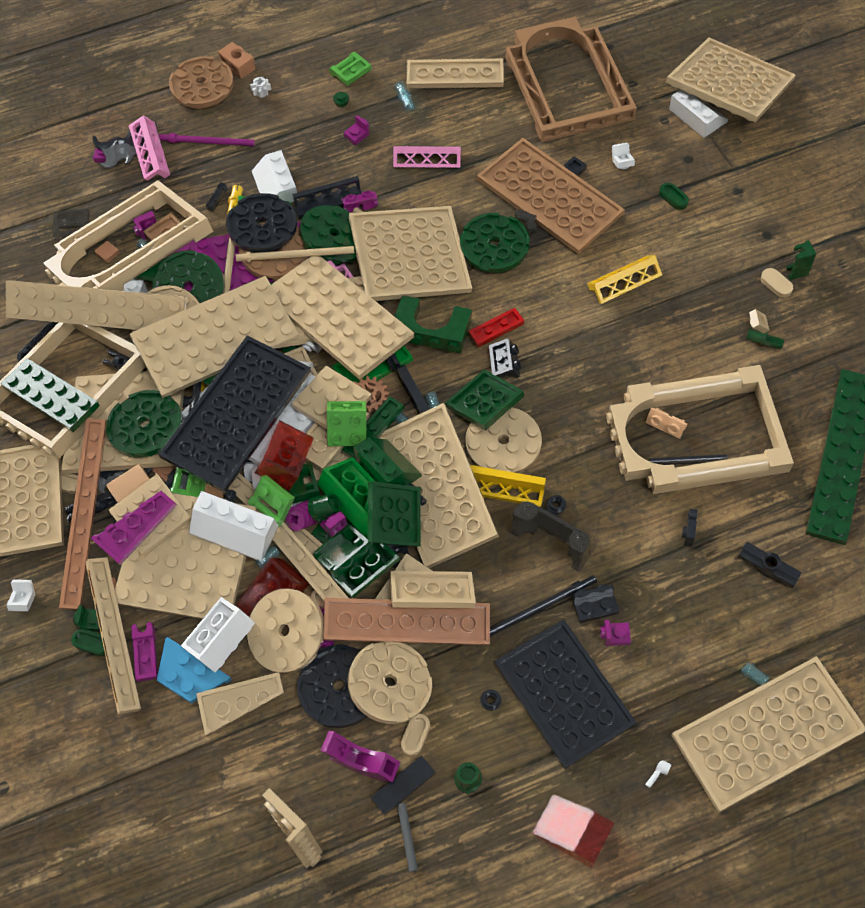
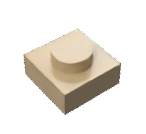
M756 309L749 312L751 317L750 324L753 329L761 333L769 331L766 315Z

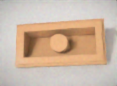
M138 464L109 482L106 486L119 503L150 478L144 468Z

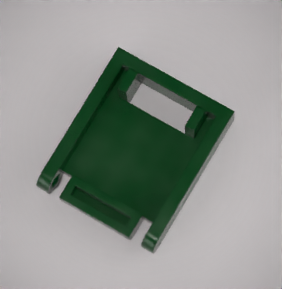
M311 462L267 474L268 477L295 498L293 503L320 496ZM311 476L312 482L304 483L303 478Z
M348 523L314 551L313 557L335 577H339L374 547L371 543H367V538ZM353 537H356V538H357V539L354 541V543H355L356 546H354V545L350 542V540H351Z

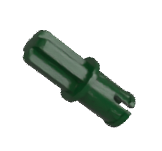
M749 329L746 337L747 341L762 344L763 347L766 345L777 349H782L785 342L782 338L768 335V332L765 334Z

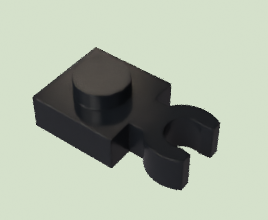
M689 509L687 526L682 528L681 538H685L684 546L692 547L695 539L698 513L696 509Z

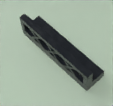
M355 176L294 193L292 196L298 218L301 220L307 211L317 206L330 205L344 208L341 198H345V196L350 194L359 195L362 192L359 178ZM354 183H355L356 186H353V187H349V188H348V186H349L350 184H354ZM303 197L306 198V199L303 200V201H299V202L297 201V199H300V198H303Z

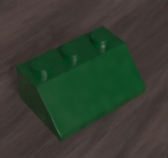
M369 437L354 446L356 461L376 482L408 486L422 476L387 439Z
M371 543L374 548L339 577H335L332 573L330 575L348 598L352 599L398 562L400 557L385 544Z

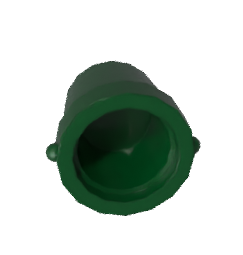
M334 493L315 496L308 501V511L317 522L326 520L341 508L340 500Z
M470 762L463 763L455 772V785L461 792L467 795L474 793L482 784V773L475 764Z

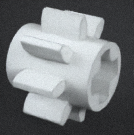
M263 77L253 79L254 84H250L253 95L261 98L267 96L268 91L271 90L268 79Z

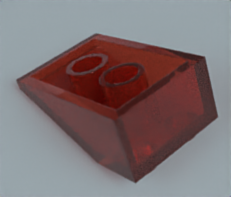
M279 420L254 473L261 477L267 475L279 486L289 491L300 475L314 437Z
M270 558L236 605L250 618L254 607L267 594L279 589H293L304 592L309 582L283 558Z
M553 794L532 834L592 868L614 823L592 810Z

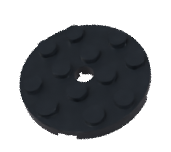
M258 193L244 197L238 201V204L233 209H230L226 218V227L230 239L241 249L254 253L271 252L283 247L293 238L297 229V216L293 206L288 201L280 199L278 195ZM260 221H266V223H264L263 226H261V224H258V222Z
M345 644L327 646L318 650L315 659L302 669L297 681L298 698L304 711L315 722L330 728H346L358 724L368 717L355 705L348 688L349 670L361 649ZM343 681L345 683L342 691L334 689L336 682Z

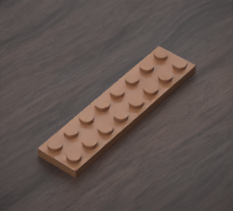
M325 598L323 640L489 646L490 603H476L475 608L392 607V600Z

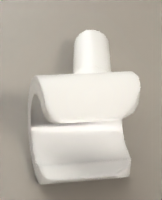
M660 761L646 785L650 788L660 773L667 776L671 764Z

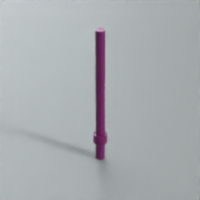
M170 133L169 135L158 134L160 141H169V143L176 144L177 142L255 146V140L183 136L177 135V133Z

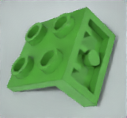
M327 401L328 446H356L366 439V401Z

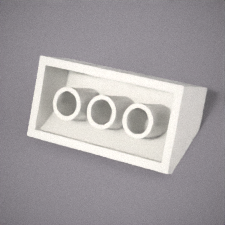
M201 491L192 510L189 533L262 562L279 525L272 517Z

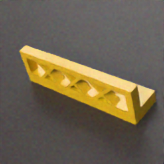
M647 255L587 283L589 290H595L599 304H602L662 276L656 255ZM653 264L656 273L650 276L646 274L648 266ZM635 272L641 274L639 281L636 283L630 281ZM620 279L626 281L621 290L615 288ZM608 287L610 288L609 294L603 298L600 289Z
M470 465L476 481L480 482L483 486L480 488L483 497L541 507L546 478ZM497 485L501 488V491L492 493L489 487ZM514 488L518 489L521 494L514 497L510 496L507 491ZM530 492L540 493L538 501L529 499L527 494Z

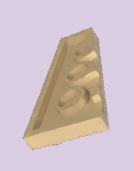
M277 672L196 693L205 735L207 736L284 694L280 673Z

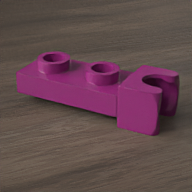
M148 622L146 630L140 632L134 624L131 629L134 648L135 680L142 682L157 679L155 626L152 622Z

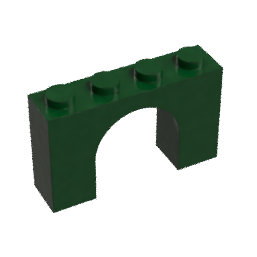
M408 296L401 297L394 317L414 332V338L408 343L462 353L472 322V309L454 306L447 325L439 329H426L416 322L420 311V299Z

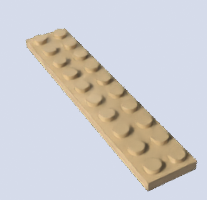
M6 281L7 318L139 330L186 310L187 297Z

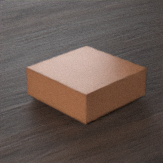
M108 241L94 251L107 264L120 254L119 250Z

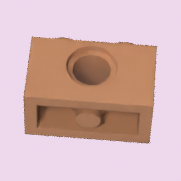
M231 42L218 51L220 62H225L230 67L232 73L240 79H243L255 70L253 56L246 53L241 46Z

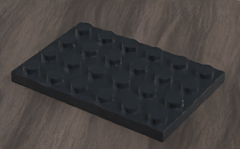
M564 619L494 661L495 666L564 770L629 730L637 723Z

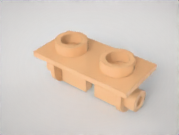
M651 407L645 422L679 439L687 427L685 420L674 416L671 417L668 413L659 410L658 407L656 409Z

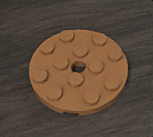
M208 56L195 57L182 62L177 66L178 69L171 73L169 78V87L173 98L186 107L196 109L218 105L227 98L234 85L230 67L225 62L217 61L214 57Z
M298 226L293 238L283 247L279 248L278 251L306 250L303 245L304 242L301 236H299ZM239 247V254L249 252ZM308 257L252 260L249 263L247 261L241 262L248 272L258 278L266 276L267 278H273V280H279L308 259Z

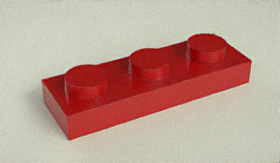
M513 308L469 330L468 335L477 348L524 325V319L516 308Z

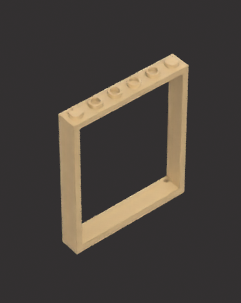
M59 322L0 383L26 358L40 365L74 329H77L130 358L93 397L100 406L88 418L97 419L144 370L146 365L134 344L100 326ZM0 384L1 404L11 392L4 389ZM0 410L1 426L4 424L10 432L14 433L16 431L23 440L29 439L30 443L36 448L42 447L46 454L50 456L53 454L58 458L73 445L85 430L86 420L74 432L64 427L50 441Z

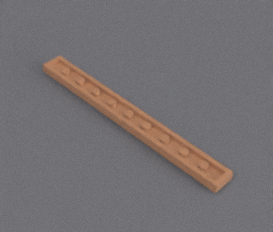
M87 418L85 423L59 608L62 610H77L78 605H82L87 572L86 561L89 557L107 426L106 419Z

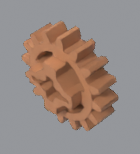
M369 376L366 377V380L361 378L359 383L354 381L355 384L372 394V399L366 404V412L371 416L372 412H376L389 397L387 385L383 386L382 380L377 382L376 377L370 380Z

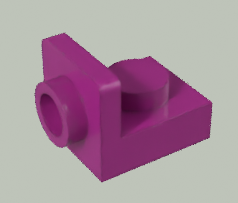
M357 115L355 117V124L343 132L344 137L354 145L358 144L370 135L369 123L366 119H362Z
M150 211L133 218L135 223L133 229L137 236L140 235L143 241L146 240L143 231L157 222L154 213Z
M338 512L329 516L320 525L330 537H333L347 525L345 516Z
M605 620L604 626L600 627L601 639H605V646L631 644L629 622L610 623L609 620Z

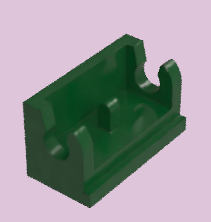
M809 240L796 245L793 249L794 251L801 250L795 256V263L788 265L786 270L792 269L788 275L790 280L809 275L816 257V252Z

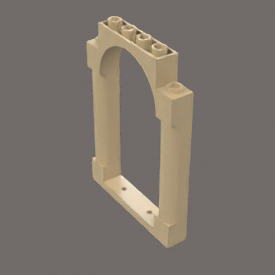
M156 181L55 244L58 251L55 256L44 262L47 268L45 272L50 279H53L56 285L122 291L125 289L123 285L191 241L198 242L212 233L213 230L207 217L161 182ZM165 204H168L186 218L101 273L81 278L69 276L74 264L87 254L85 252L87 249L132 222L133 218L143 215L151 209L156 211Z
M760 365L738 368L737 372L658 385H651L650 382L630 385L624 394L625 403L610 405L609 413H606L607 423L611 424L612 441L616 442V457H620L621 461L619 463L621 474H624L626 481L647 477L648 487L652 488L653 494L790 472L794 464ZM755 391L773 449H767L762 454L675 468L674 465L655 464L640 457L631 448L626 437L625 428L633 416L651 407Z

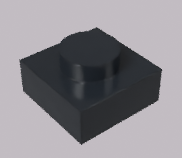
M575 156L563 165L577 176L587 169V164Z

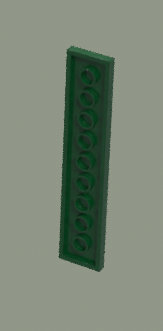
M842 369L840 372L805 532L806 535L846 545L865 455L864 374Z

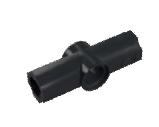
M746 542L738 558L759 569L763 576L773 577L791 588L795 586L802 574L801 571L781 561L777 554L767 553L749 542ZM766 562L771 563L774 567H769Z

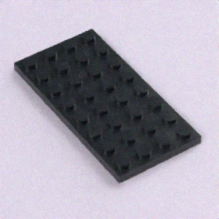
M247 335L159 452V457L225 493L311 373V367Z

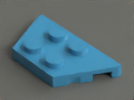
M168 637L165 639L157 681L192 704L198 700L196 693L215 689L226 682L227 684L232 680L230 676L219 669L216 672L212 671L175 641Z

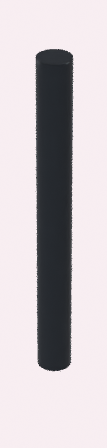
M727 454L649 458V462L660 465L707 463L727 459Z

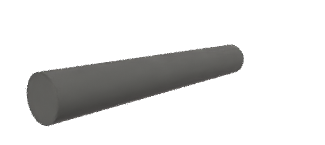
M401 803L397 807L409 872L411 873L418 871L406 803Z

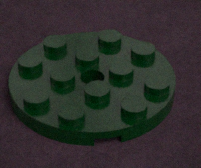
M330 205L317 206L307 211L299 226V236H301L304 242V247L306 249L354 246V253L324 255L321 257L327 262L332 261L333 264L356 261L357 254L349 221V213L351 212L340 206ZM336 232L337 236H333L330 233Z
M486 213L473 218L465 225L460 236V247L466 262L483 272L502 273L509 271L521 264L529 251L530 238L526 227L518 219L512 216H502L500 213ZM491 241H497V242H499V243H498V245H496V244L494 245V244H491L490 242H491Z
M193 250L180 251L166 258L159 265L152 285V289L170 285L185 290V284L192 282L193 288L188 292L199 303L222 295L225 292V279L218 264L208 255Z
M143 390L130 394L128 399L121 404L118 402L111 410L107 418L106 434L112 446L119 453L134 458L151 457L162 450L183 422L182 411L178 403L170 395L162 398L158 390ZM144 421H149L147 425L140 426Z

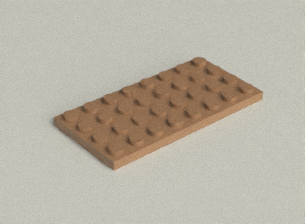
M524 138L520 139L477 175V180L577 254L581 253L616 222L625 211L621 206Z

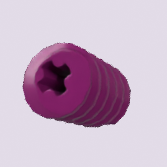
M309 500L290 507L285 521L291 530L300 531L318 523L311 517L308 511Z

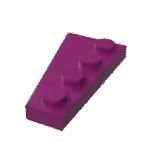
M159 491L140 504L139 508L131 513L128 512L121 520L115 524H110L105 528L106 530L98 535L95 534L91 539L121 565L177 504L165 493Z

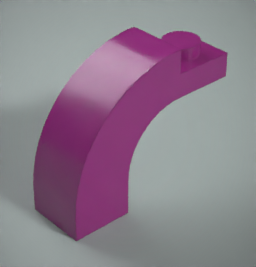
M328 731L321 748V752L331 757L330 760L354 772L382 781L393 782L400 765V761L389 754L358 746L334 731Z

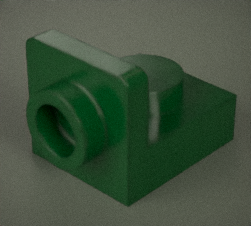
M78 605V609L73 616V622L77 628L100 632L96 610L85 609L83 605Z

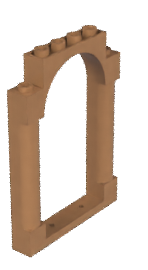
M575 16L515 30L516 45L506 47L505 59L511 73H514L526 100L541 142L635 120L637 109L597 26L581 29ZM549 39H564L579 45L587 55H590L613 103V109L555 122L526 56L528 51L537 43Z

